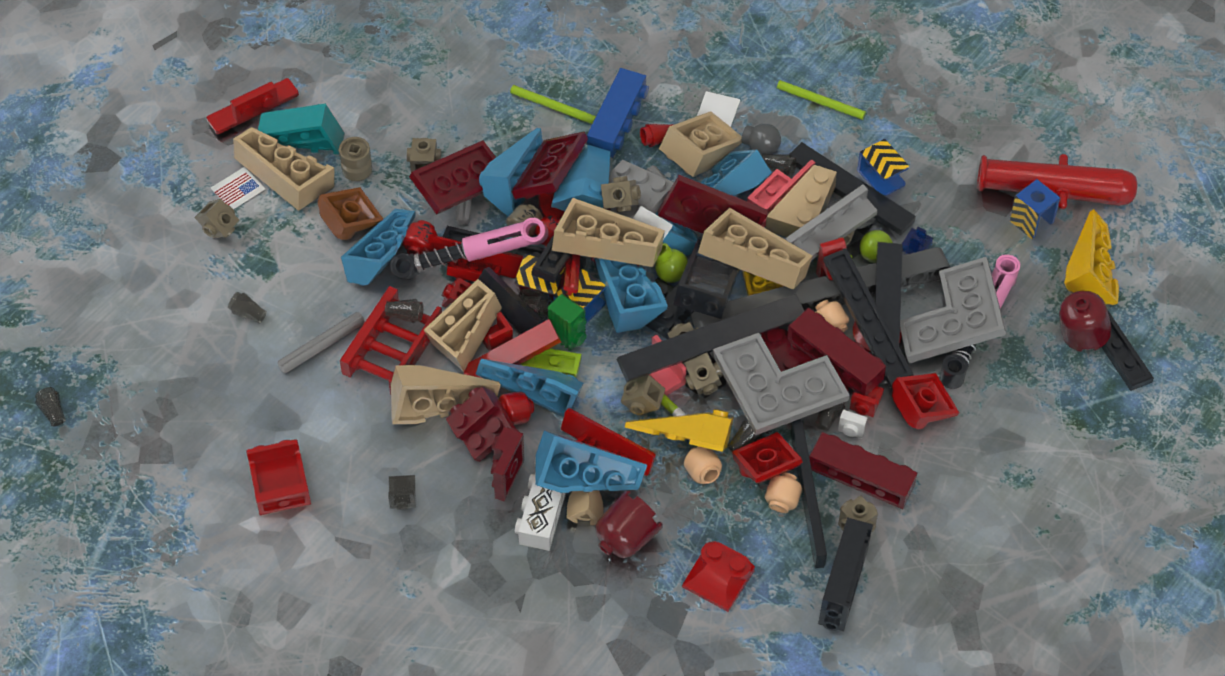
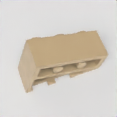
M813 165L766 217V229L772 233L788 237L824 212L836 187L837 172Z
M477 279L424 331L431 344L464 372L493 324L496 314L500 312L502 307L495 293Z

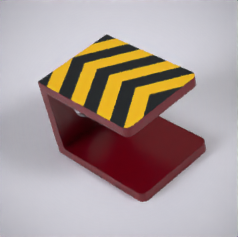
M524 254L514 282L518 293L552 303L554 295L564 286L565 267L555 283L531 275L532 268L539 258Z

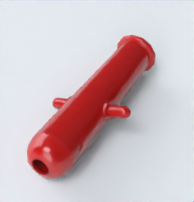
M1066 154L1059 156V164L987 159V156L982 155L977 179V189L979 191L987 188L1018 193L1038 179L1060 197L1058 205L1060 209L1067 207V199L1117 206L1126 205L1133 202L1138 188L1136 176L1129 171L1069 165Z

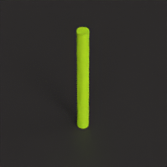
M779 80L777 84V89L855 118L863 120L866 115L864 110Z
M516 85L511 87L510 93L589 124H593L596 118L595 115Z

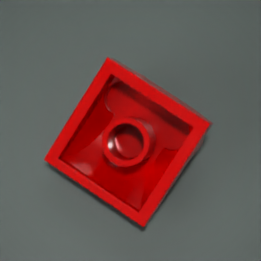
M936 373L898 377L892 384V398L905 421L912 428L923 429L929 422L955 417L960 413Z
M778 432L732 451L733 460L738 464L740 474L751 478L756 483H762L798 467L802 463V458Z
M716 541L708 542L702 547L701 555L683 582L682 588L729 612L755 572V566L746 556Z

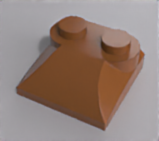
M361 187L320 194L317 201L321 218L331 232L341 240L352 239L355 232L374 227L383 220V217Z

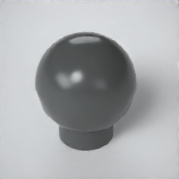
M759 124L755 127L747 125L744 128L741 140L743 144L750 145L752 150H758L761 156H769L779 149L781 135L778 129L771 124Z

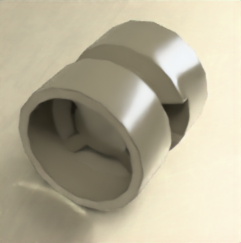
M349 137L343 140L339 146L343 175L351 181L365 180L372 173L369 143L361 137Z

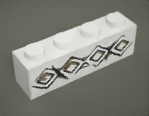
M535 472V474H531L529 477L528 489H530L529 496H524L521 511H524L522 519H517L515 534H518L519 545L550 551L566 493H559L535 485Z

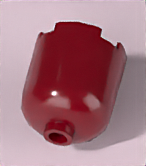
M1083 290L1071 293L1063 300L1060 306L1059 320L1064 342L1070 348L1082 352V349L1089 350L1093 348V350H1098L1104 346L1111 337V322L1104 300L1094 292Z
M628 490L609 507L596 523L595 531L600 541L598 546L608 556L611 553L619 558L633 556L663 528L661 522L656 523L652 518L656 513L638 496L632 499L630 497L631 493Z

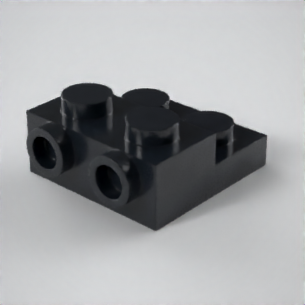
M657 278L654 282L661 288L668 307L667 310L645 326L666 339H670L667 333L671 332L674 326L685 323L694 311L673 305L678 284L676 287H673L662 279Z

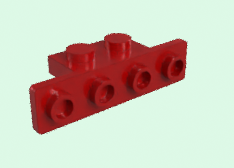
M289 78L275 84L271 81L231 100V105L208 115L206 118L215 133L220 134L298 97L299 92Z
M435 236L433 238L432 251H434V248L440 250L445 248V246H454L455 243L461 244V241ZM503 252L470 262L462 258L456 263L453 261L448 262L447 275L453 276L456 279L459 277L462 280L476 281L483 269L490 267L498 276L502 275L516 279L524 256Z
M571 408L565 411L561 430L577 438L576 441L646 464L645 476L651 472L656 457L655 453Z

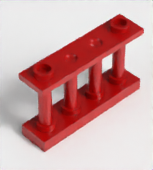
M389 286L341 357L340 366L342 374L351 378L355 370L362 369L387 380L391 395V382L394 372L364 360L365 355L368 351L374 350L400 361L399 365H415L430 343L424 329L442 313V308L437 306L431 316L401 304L398 289ZM399 313L425 324V326L418 335L390 323L389 319L392 314ZM385 331L413 344L408 352L404 353L378 342L376 339L380 333Z

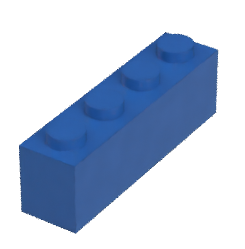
M623 68L619 69L587 134V145L610 151L611 158H614L617 150L622 149L624 135L630 132L633 123L632 118L638 115L641 107L640 102L647 97L649 86L646 85V75Z

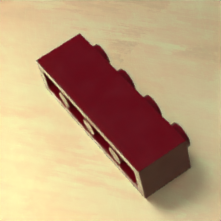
M808 308L789 325L787 340L813 360L827 355L841 381L855 392L867 396L884 380L886 365L883 361L867 352L860 343L854 342L847 337L840 328L834 327L827 322L820 313H815Z
M823 432L809 456L812 471L902 510L915 486L918 472L913 471L906 465H899L888 460L883 455H875L859 445L849 444L835 435H828Z

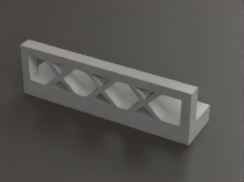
M864 184L786 237L785 240L811 254L813 260L819 254L821 243L844 238L877 215V209L867 199L868 189Z

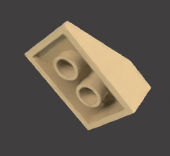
M710 111L669 126L659 149L666 154L668 159L683 168L685 173L694 177L708 171L742 143V136Z

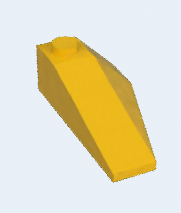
M1094 209L1089 212L1067 264L1064 283L1069 292L1091 291L1098 294L1105 304L1116 305L1118 304L1119 285L1118 280L1113 279L1111 271L1115 269V262L1111 260L1108 252L1112 248L1107 223Z
M713 409V413L705 412L630 420L625 422V428L652 435L665 434V437L671 440L685 441V439H688L691 445L723 452L728 447L734 418L729 417V412Z

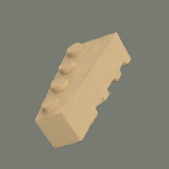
M253 127L233 138L234 158L298 211L319 198L320 194H325L334 188V167L328 164L323 166L317 163V159L310 155L305 157L297 153L295 148L289 145L283 146L278 143L277 139Z
M572 198L554 231L552 251L653 267L662 250L665 230Z
M731 208L725 211L704 231L698 250L699 254L790 289H794L806 277L813 257L811 254Z

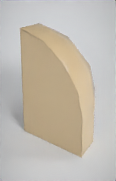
M572 491L567 504V518L574 523H578L579 519L590 521V525H596L599 518L603 515V501L600 491Z

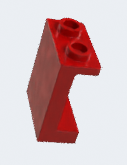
M297 439L282 440L279 443L266 446L258 445L246 450L260 516L311 505Z

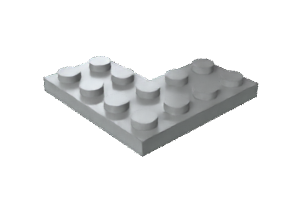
M987 257L939 271L947 307L900 320L906 358L909 363L1007 335Z
M760 333L713 349V357L755 435L849 401L850 395L827 355L781 372Z

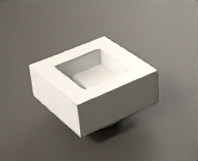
M843 410L840 416L838 431L849 437L862 439L868 417Z

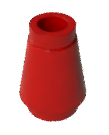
M646 124L645 127H641L640 139L642 144L653 147L662 143L669 126L673 124Z

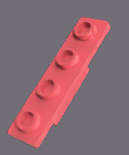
M810 160L792 179L776 169L747 197V202L767 209L769 214L816 162ZM766 219L761 225L762 227L766 226Z

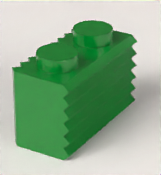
M560 294L548 306V319L552 322L561 340L560 346L564 345V348L572 351L576 346L582 345L586 339V312L584 308L570 298Z

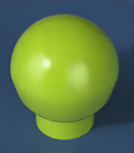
M872 230L866 233L860 241L861 255L870 263H876L878 242L893 243L890 236L884 231Z
M664 243L655 262V270L663 281L668 283L679 282L688 259L681 251L671 249L668 244Z

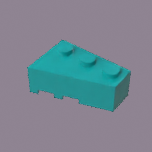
M326 103L261 113L258 126L259 131L277 139L279 144L283 146L289 145L296 150L297 148L311 149V153H319V150H332L333 154L339 155V146L345 134Z

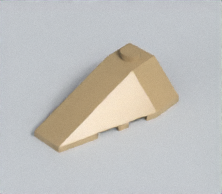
M396 365L391 382L392 423L420 424L426 422L425 418L440 415L441 418L449 416L448 412H450L453 406L463 404L469 399L468 394L474 388L485 387L494 391L496 396H498L501 386L500 382L421 365Z

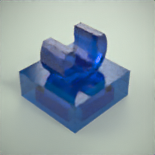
M917 227V229L911 228L902 242V251L912 254L927 250L933 243V237L927 235V231L920 227Z

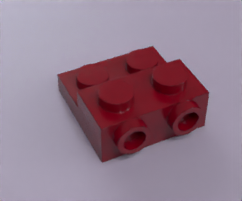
M477 387L471 390L468 394L469 399L463 404L453 406L450 410L451 415L446 418L457 439L463 440L473 459L478 462L493 451L491 449L493 440L496 435L500 436L504 427L515 428L494 391L485 387Z
M504 427L500 436H495L491 447L494 450L491 474L493 475L492 487L494 488L495 499L505 502L525 460L523 433L512 427Z

